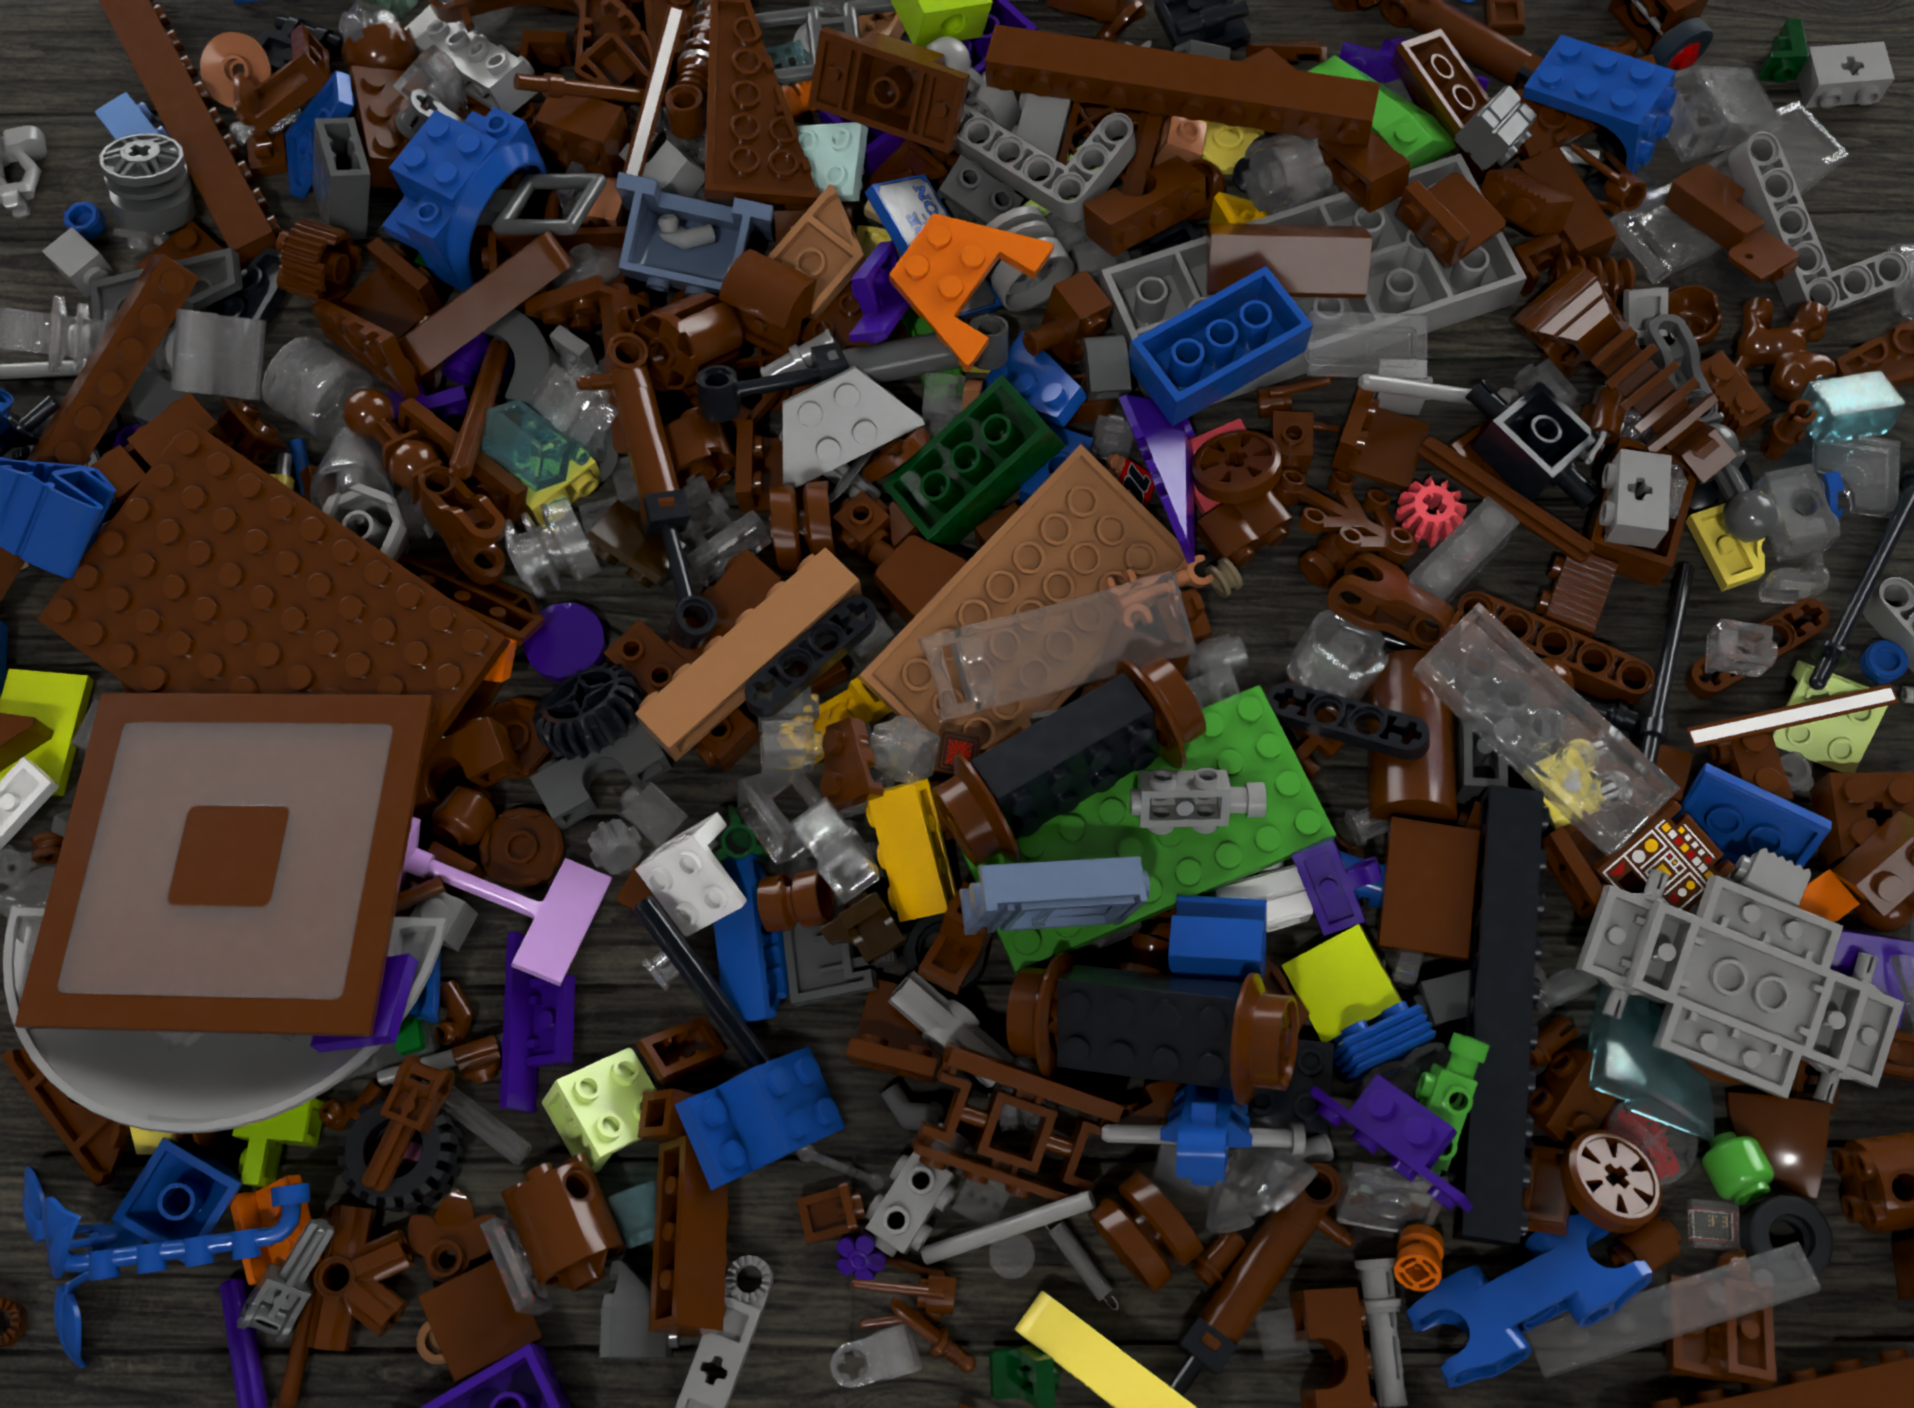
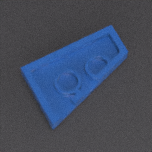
M336 70L285 133L291 196L304 199L312 185L314 119L347 118L354 108L355 94L352 92L349 74Z
M1023 330L1008 349L1007 363L1001 368L991 370L983 381L982 392L1003 374L1043 420L1065 427L1088 396L1081 386L1045 351L1040 352L1036 356H1032L1027 352L1022 340L1023 333L1025 332Z

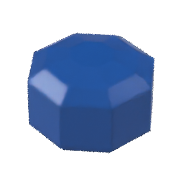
M90 201L74 203L64 213L65 227L67 229L73 227L85 240L95 239L105 230L106 217Z

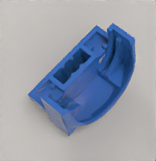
M495 106L486 117L472 111L463 123L435 110L389 167L405 197L382 224V227L387 235L418 250L433 277L462 292L475 284L469 262L471 241L478 220L494 192L512 173L518 176L521 172L525 174H550L526 122Z

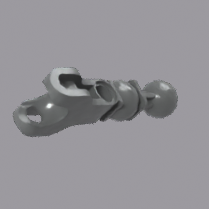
M1663 314L1653 318L1644 335L1647 347L1653 343L1659 349L1651 360L1660 370H1663L1674 360L1681 366L1667 377L1676 388L1692 377L1697 379L1700 385L1685 397L1690 405L1713 393L1701 371L1698 344L1685 321L1674 314ZM1660 329L1667 330L1674 335L1675 342L1672 345L1668 346L1663 336L1659 333ZM1716 403L1700 418L1704 423L1718 430L1737 454V457L1705 483L1715 480L1727 501L1723 509L1722 521L1724 529L1731 537L1742 542H1758L1771 534L1776 527L1778 518L1777 507L1768 495L1756 490H1750L1739 471V467L1747 457L1745 450L1739 451L1737 435L1729 427L1721 424L1725 417L1723 413L1717 412L1718 403Z

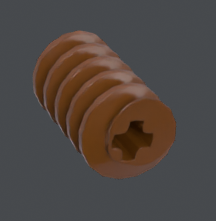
M1559 255L1552 264L1547 282L1548 288L1572 266H1581L1597 275L1604 287L1603 290L1616 305L1618 298L1623 297V290L1636 289V272L1631 259L1622 258L1617 263L1615 258L1607 257L1601 263L1600 259L1596 256H1591L1585 262L1582 256L1576 255L1569 261L1566 255Z

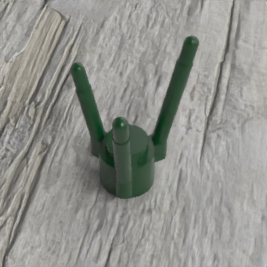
M728 804L726 809L730 826L721 837L720 845L722 849L715 854V857L721 863L727 857L733 860H742L750 854H754L763 861L770 862L772 856L761 845L756 844L754 832L750 827L741 824L736 808L733 804Z

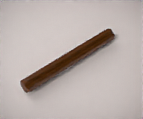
M494 339L489 342L449 463L450 468L448 472L453 478L460 477L466 480L471 477L508 361L510 346L506 341L500 342Z
M1430 436L1421 443L1417 451L1420 458L1575 562L1582 564L1593 553L1595 549L1593 542L1435 437Z

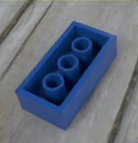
M1265 266L1131 340L1129 367L1171 426H1174L1305 352L1313 324L1268 267Z

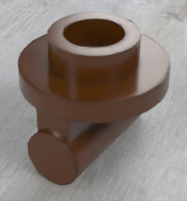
M496 1034L452 1048V1055L456 1065L459 1067L462 1079H472L473 1083H482L493 1079L499 1074L498 1069L502 1066V1054Z

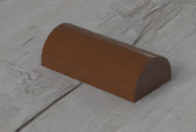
M1419 649L1398 650L1381 655L1370 664L1367 671V703L1422 719L1429 729L1430 748L1424 756L1415 760H1403L1368 750V819L1389 821L1392 817L1455 826L1458 820L1452 664L1440 654L1437 656L1434 652ZM1368 718V735L1375 733L1380 728L1381 724L1377 720ZM1389 725L1388 737L1386 738V740L1389 739V732L1394 733L1393 725ZM1410 732L1408 737H1402L1403 743L1410 744L1412 739H1417V733Z

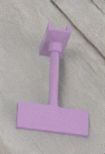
M412 817L399 892H401L410 874L423 879L427 876L434 878L440 875L444 883L531 917L533 922L512 961L511 967L561 986L613 877L565 858L545 899L538 902L435 860L434 854L418 848L421 820Z

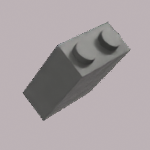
M354 117L314 119L312 187L322 223L345 229L351 235L352 240L366 239L371 174Z

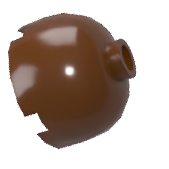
M381 22L367 26L361 30L364 37L354 42L351 36L346 40L341 49L342 58L349 72L351 65L418 72L420 53L416 47L414 35L409 27L407 30H404L399 22Z

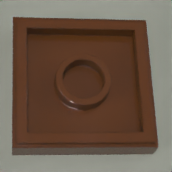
M501 1255L499 1258L497 1257V1259L500 1264V1267L504 1268L505 1270L503 1261H501L502 1258L504 1260L505 1258L503 1255ZM495 1259L418 1296L420 1305L454 1384L492 1366L529 1343L535 1344L543 1338L532 1312L516 1309Z

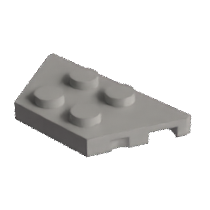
M853 366L782 401V485H791L793 488L799 487L925 423L918 413L899 401L884 387L878 385L858 367Z

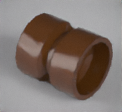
M824 869L799 871L795 873L794 878L786 873L760 879L757 889V905L759 916L767 932L777 933L794 930L797 922L805 928L824 926L833 921L835 912L834 893L830 878Z

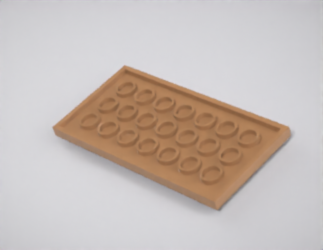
M1080 444L857 678L934 752L938 731L940 729H947L983 736L981 753L1016 727L1020 726L1022 730L1030 727V717L1033 712L1058 710L1098 666L1112 626L1119 623V616L1121 614L1116 606L1115 598L1110 597L1105 592L1103 580L1112 576L1116 586L1124 589L1125 581L1121 573L1131 568L1137 577V586L1135 588L1137 589L1182 570L1186 559L1178 540ZM1161 596L1143 603V605L1150 609ZM1132 613L1131 621L1135 626L1141 618L1139 615Z

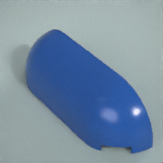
M750 854L742 860H733L728 857L722 863L723 868L743 893L747 902L742 908L714 922L720 987L745 1021H762L777 1016L776 1011L780 1001L787 998L789 992L783 932H767L759 916L757 889L760 879L766 877L756 861L758 856Z

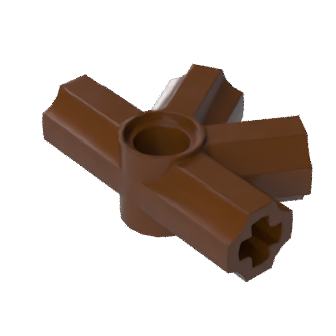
M334 1204L330 1225L334 1227V1234L325 1247L322 1262L317 1266L314 1273V1285L317 1294L306 1347L321 1350L350 1351L356 1319L378 1337H382L404 1314L408 1303L382 1281L414 1268V1253L402 1230H396L371 1241L376 1209ZM344 1265L349 1271V1280L347 1285L340 1290L335 1284V1273L340 1266Z

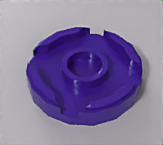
M570 602L553 604L540 611L545 617L544 625L524 643V653L533 669L547 680L561 683L565 680V676L570 677L576 674L578 669L584 671L589 669L592 664L598 666L602 662L607 648L606 632L596 614L583 605Z

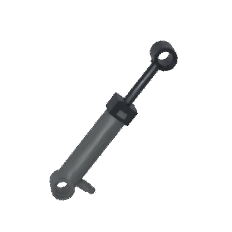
M991 314L975 317L971 320L969 326L989 337V344L974 364V367L983 370H995L1003 367L1008 361V322L1000 316ZM936 332L843 350H841L838 342L811 347L812 368L739 382L737 381V373L734 369L723 365H713L699 371L696 381L701 416L708 421L718 423L732 420L738 416L742 397L810 384L816 385L853 366L858 367L877 384L962 367L958 363V358L948 347H945L936 337Z

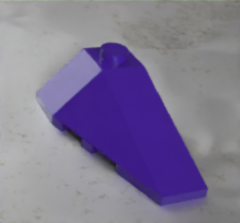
M1132 395L1121 396L1119 401L1187 564L1195 562L1194 479L1191 467L1194 454L1188 440L1195 437L1189 419L1186 418L1178 424L1171 426L1152 399Z

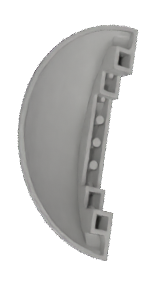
M11 907L4 940L3 978L9 1014L14 1025L45 908ZM394 917L387 957L410 954L418 961L402 1021L416 1003L432 973L442 947L448 923L446 918ZM14 1026L31 1060L45 1077L70 1099L97 1115L123 1125L148 1131L176 1134L209 1133L239 1128L273 1118L297 1108L328 1091L349 1076L382 1046L376 1045L319 1053L310 1046L313 1036L34 1029Z

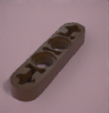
M1813 598L1799 600L1699 659L1687 671L1685 684L1688 690L1694 696L1701 699L1716 697L1814 639L1828 626L1830 613L1827 607L1822 602ZM1810 614L1814 618L1812 623L1807 622L1796 631L1792 626L1802 615L1808 616ZM1766 630L1779 632L1784 638V646L1781 648L1770 646L1764 639V632ZM1741 649L1745 651L1751 658L1750 667L1737 666L1731 659V650ZM1719 666L1723 671L1713 682L1703 683L1699 678L1702 674L1707 675L1715 671Z

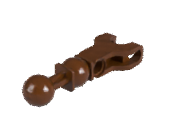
M366 388L358 389L348 396L343 407V419L348 429L359 437L375 438L382 446L384 469L390 472L396 484L403 489L411 491V498L415 502L420 501V509L443 537L458 567L471 581L478 585L492 584L500 580L505 574V556L496 543L505 536V519L501 512L487 496L480 493L474 494L459 477L453 478L448 472L449 468L445 467L443 461L439 459L436 450L427 443L420 441V434L417 430H411L402 434L393 423L395 409L387 395L379 390ZM479 554H483L493 564V567L488 569L478 567L474 563V559Z
M1361 552L1353 556L1345 567L1344 576L1337 580L1329 590L1328 605L1337 616L1359 628L1372 631H1386L1425 650L1433 649L1435 650L1434 654L1439 656L1443 649L1446 659L1456 668L1467 671L1479 669L1476 677L1480 680L1489 668L1518 683L1523 700L1532 708L1559 709L1573 695L1575 689L1573 675L1570 668L1561 660L1546 657L1530 662L1501 646L1506 635L1505 632L1501 631L1499 636L1496 637L1493 628L1483 620L1473 617L1459 619L1463 613L1462 611L1457 610V612H1454L1452 607L1444 600L1414 585L1398 566L1373 553ZM1367 567L1372 570L1374 581H1368L1359 577L1357 568ZM1350 591L1362 599L1358 604L1351 605L1343 600L1341 592ZM1423 620H1433L1439 625L1440 628H1430L1425 624Z

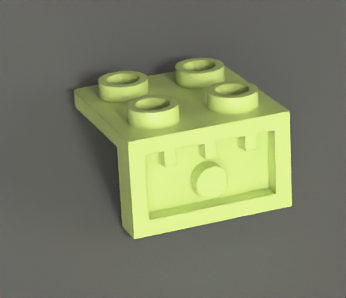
M1798 660L1791 674L1798 683L1786 706L1868 689L1870 687L1832 673L1825 688L1814 690L1809 685V678L1815 666ZM1888 706L1774 730L1772 736L1778 748L1842 773L1855 772Z
M626 1048L557 1079L541 1103L571 1156L586 1153L593 1171L596 1173L600 1171L612 1153L642 1139L637 1136L643 1092L657 1090L633 1049Z

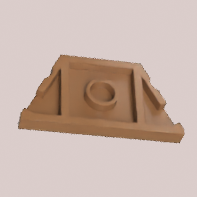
M831 184L767 256L817 279L811 314L806 317L808 319H817L866 261V257L839 195Z

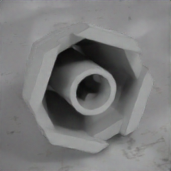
M358 483L349 487L352 490L343 495L338 492L327 498L322 509L323 512L394 561H397L404 554L408 555L410 543L407 528L396 499L391 495Z

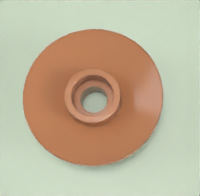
M225 32L215 36L204 48L200 60V73L206 90L217 102L230 108H234V75L238 73L241 65L245 69L244 76L254 86H258L271 76L269 59L264 49L256 40L243 33Z

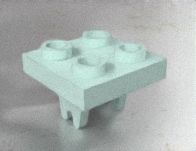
M857 122L796 126L799 133L798 140L804 156L808 158L811 166V175L815 186L819 188L820 194L831 184L835 187L841 202L859 201L860 189L863 188L862 175L865 173L863 166L868 128Z

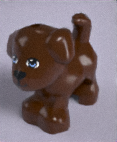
M1763 297L1747 300L1743 306L1742 335L1737 344V357L1733 364L1749 383L1751 382L1747 374L1749 367L1774 366L1769 380L1771 393L1788 404H1792L1800 399L1809 401L1816 395L1821 386L1834 378L1836 373L1835 363L1828 356L1807 351V342H1818L1825 333L1828 308L1815 301L1802 303L1798 307L1792 323L1786 327L1770 329L1773 312L1772 301Z

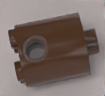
M1914 1131L1846 1142L1843 1148L1833 1150L1832 1162L1835 1171L1842 1179L1845 1195L1842 1197L1841 1205L1848 1222L1851 1224L1860 1223L1865 1230L1872 1234L1914 1228Z
M579 1153L566 1159L561 1163V1167L553 1169L550 1162L541 1164L524 1174L527 1182L517 1183L501 1192L539 1288L559 1285L571 1289L572 1292L585 1289L607 1276L603 1268L605 1262L616 1256L625 1247L586 1153Z

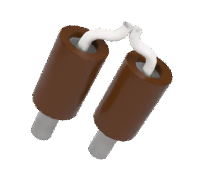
M1598 385L1592 404H1587L1581 409L1579 418L1600 436L1580 458L1586 464H1590L1593 460L1600 457L1605 444L1617 442L1624 428L1623 421L1626 412L1619 406L1627 399L1617 388L1610 390L1605 385Z

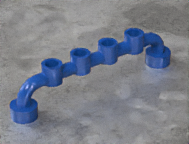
M310 1183L271 1188L272 1207L282 1206L281 1218L275 1225L87 1253H73L69 1250L64 1270L79 1273L89 1272L90 1281L120 1277V1267L137 1265V1274L168 1270L167 1260L185 1258V1267L215 1263V1253L232 1251V1261L261 1257V1247L282 1242L294 1232L300 1221L301 1203L311 1202ZM42 1220L34 1221L35 1241L45 1240Z

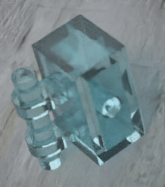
M514 400L487 409L481 450L536 492L566 481L570 460L575 461L580 466L588 462L590 453L582 447V442L572 434H564L558 429V424L546 415H539L521 400Z

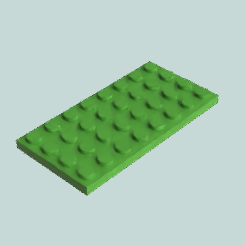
M1260 685L1201 709L1206 722V733L1185 745L1186 764L1184 767L1175 769L1159 756L1150 766L1141 771H1153L1156 769L1179 771L1213 768L1216 770H1227L1231 787H1244L1245 782H1264L1267 801L1265 817L1246 818L1245 813L1229 814V826H1218L1217 830L1213 833H1198L1192 827H1174L1173 831L1168 834H1154L1148 828H1140L1138 815L1131 816L1130 789H1138V771H1133L1118 780L1108 791L1096 793L1080 802L1072 812L1054 817L1042 824L1037 832L1028 837L1018 838L1016 843L1022 858L1020 863L1140 856L1142 870L1146 871L1149 876L1150 893L1147 902L1120 925H1113L1111 923L1110 925L1001 932L999 927L996 932L1015 975L1023 967H1036L1052 960L1060 952L1069 953L1175 908L1177 895L1203 896L1292 858V853L1331 837L1335 839L1336 833ZM960 848L974 882H980L978 870L980 865L975 867ZM998 854L981 865L1014 863Z

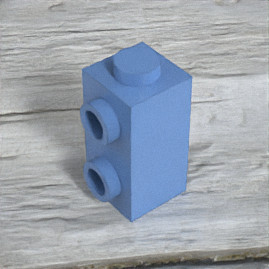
M127 92L94 111L114 140L143 133L160 134L170 137L161 125L157 128L153 127L152 123L156 122V119L143 101L136 105Z

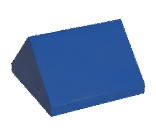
M165 1137L161 1140L111 1220L149 1243L212 1235L244 1183L219 1157ZM185 1258L178 1259L181 1262L185 1263Z

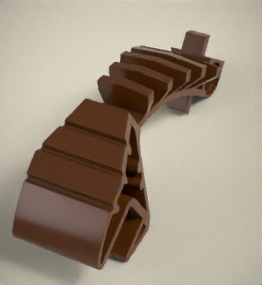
M429 0L432 10L438 19L446 23L463 20L468 33L475 29L471 17L508 7L525 5L547 6L577 14L579 22H576L574 26L575 37L573 41V47L576 50V79L578 81L620 86L631 80L637 88L646 87L654 58L645 32L641 29L640 23L620 0H453L449 4L438 3L439 0ZM604 100V101H607V102H610V103L615 104V101H612V100Z
M1572 266L1510 319L1520 332L1543 349L1544 353L1540 355V358L1564 382L1568 381L1585 365L1591 362L1597 370H1600L1607 377L1608 380L1605 382V385L1610 390L1617 388L1627 399L1619 407L1626 412L1633 406L1640 414L1641 418L1633 425V428L1640 434L1648 427L1655 432L1654 437L1646 445L1645 449L1650 453H1656L1666 446L1679 464L1694 479L1704 484L1737 457V454L1718 430L1704 423L1700 418L1719 399L1714 393H1710L1690 405L1685 397L1700 385L1697 379L1692 377L1676 388L1667 377L1681 366L1674 360L1663 370H1660L1651 360L1659 349L1651 343L1642 350L1635 343L1638 336L1637 332L1628 325L1611 297L1603 290L1604 287L1597 275L1581 266Z

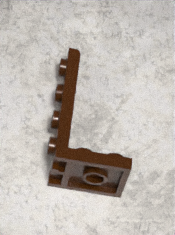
M599 275L525 300L526 315L541 319L546 325H561L569 328V331L572 333H587L592 331V326L602 324L605 353L610 339L622 332L629 333L634 322L640 319L639 311L650 308L649 293L643 291L634 295L629 294V286L619 282L612 284L611 287L603 284V277ZM618 358L620 361L624 363H633L627 358ZM608 389L614 450L618 453L628 454L612 389Z

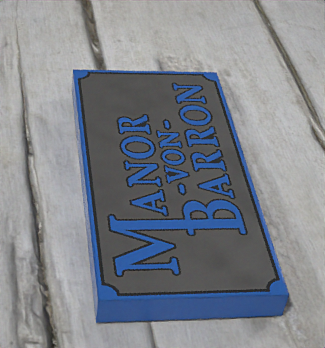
M925 174L872 184L864 192L901 256L906 252L933 213L950 217ZM986 277L957 318L961 321L994 312L1002 305Z

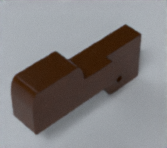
M1709 164L1696 166L1673 179L1665 206L1729 251L1728 260L1730 263L1758 283L1766 279L1775 283L1795 271L1801 254L1762 228L1765 221L1740 203L1745 191L1743 187Z

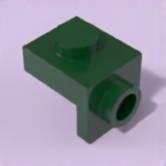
M1032 1344L990 1351L991 1396L994 1399L1003 1400L1022 1397L1035 1408L1056 1407L1055 1390L1059 1388L1060 1377L1058 1367L1051 1356Z

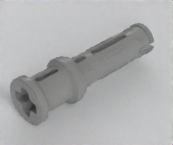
M1395 1258L1354 1261L1355 1268L1360 1270L1362 1300L1365 1304L1369 1326L1372 1364L1376 1384V1403L1378 1407L1408 1406L1396 1312H1400L1402 1302L1400 1298L1396 1297L1393 1276Z

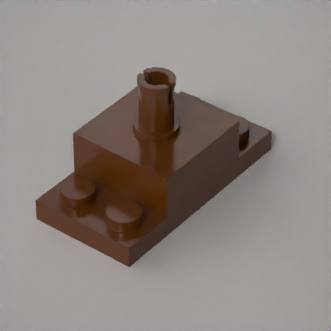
M825 27L820 30L808 106L950 154L955 149L970 74L943 66L944 54L888 35L872 31L865 37L859 38Z

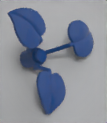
M32 1166L25 1167L22 1198L24 1222L32 1241L40 1243L43 1240L35 1241L34 1221L42 1220L43 1236L48 1245V1263L55 1279L63 1276L69 1249L86 1247L87 1252L143 1244L141 1237L118 1223L106 1225L105 1222L95 1225L78 1224L81 1216L65 1209L53 1196L45 1197L36 1176L38 1170ZM75 1231L76 1233H89L86 1235V1238L72 1240ZM84 1272L73 1278L65 1286H57L54 1299V1323L57 1337L64 1352L80 1368L87 1367V1364L80 1357L81 1315L75 1295L78 1286L90 1279L89 1272Z

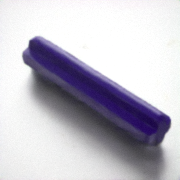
M233 1278L221 1283L219 1288L238 1408H268L256 1329L248 1326L243 1330L237 1327L238 1317L250 1294L249 1285L246 1278Z

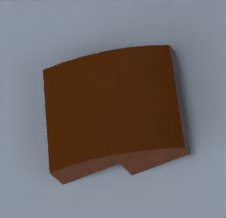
M1670 1275L1664 1280L1667 1373L1738 1383L1774 1384L1777 1382L1771 1287L1726 1278L1718 1284Z

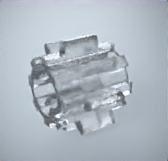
M612 819L611 822L605 824L601 822L598 824L599 828L596 832H592L591 838H588V843L593 850L590 857L596 868L604 866L610 875H620L622 871L627 870L629 872L634 869L633 865L636 861H640L641 855L644 853L638 844L642 838L636 827L628 828L622 819Z

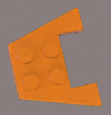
M933 213L890 272L889 281L918 316L926 320L936 332V337L953 352L958 358V363L961 367L969 372L988 346L989 337L958 319V315L998 259L1035 279L1053 254L1054 245L1047 241Z

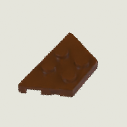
M25 1048L5 1052L1 1056L93 1184L96 1187L108 1185L115 1174L130 1134V1127L97 1115L70 1099L45 1077L31 1060Z

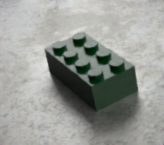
M1002 374L883 483L882 486L927 541L949 552L1066 445Z

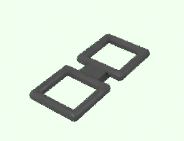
M855 0L843 4V16L821 19L820 11L814 6L757 13L755 16L760 29L806 23L811 64L774 69L779 85L812 80L819 34L823 28L829 27L861 38L858 16L892 12L895 9L890 0Z
M600 173L527 174L515 190H501L504 186L503 182L488 201L477 225H492V229L497 235H541L547 230H550L553 235H574L604 189L607 182L606 178ZM584 189L566 219H516L534 190Z

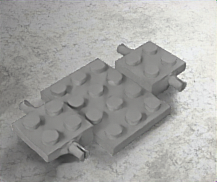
M1650 869L1643 893H1630L1613 885H1605L1603 887L1575 969L1599 979L1607 987L1611 988L1602 1014L1621 1020L1629 995H1640L1657 1003H1666L1652 1047L1777 1097H1789L1800 1060L1809 1063L1817 1071L1821 1072L1814 1095L1812 1096V1098L1821 1102L1833 1104L1840 1079L1852 1080L1867 1087L1878 1088L1905 1002L1883 994L1875 985L1871 984L1876 964L1879 961V958L1859 952L1852 977L1830 969L1843 929L1842 925L1717 875L1708 877L1696 915L1671 906L1661 899L1670 875L1662 873L1663 871Z

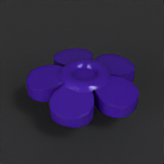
M866 1233L860 1234L856 1242L852 1237L844 1236L836 1246L838 1253L841 1255L836 1263L838 1270L846 1276L851 1275L855 1270L856 1279L873 1280L875 1278V1271H882L885 1268L887 1258L883 1252L873 1251L876 1245L875 1238Z

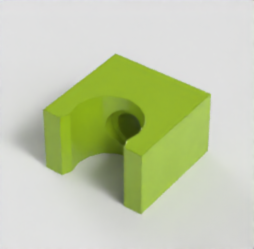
M890 0L912 44L921 47L928 46L933 40L940 37L952 36L960 41L982 37L993 4L992 0Z

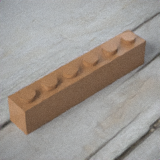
M826 547L817 555L811 554L799 564L797 572L786 582L780 581L769 590L766 599L755 609L749 608L737 618L735 626L723 637L717 636L706 645L703 654L692 664L687 663L681 666L674 673L672 681L660 692H652L642 701L639 710L635 713L642 728L675 762L679 760L746 700L744 691L746 684L755 674L843 600L850 596H862L860 580Z

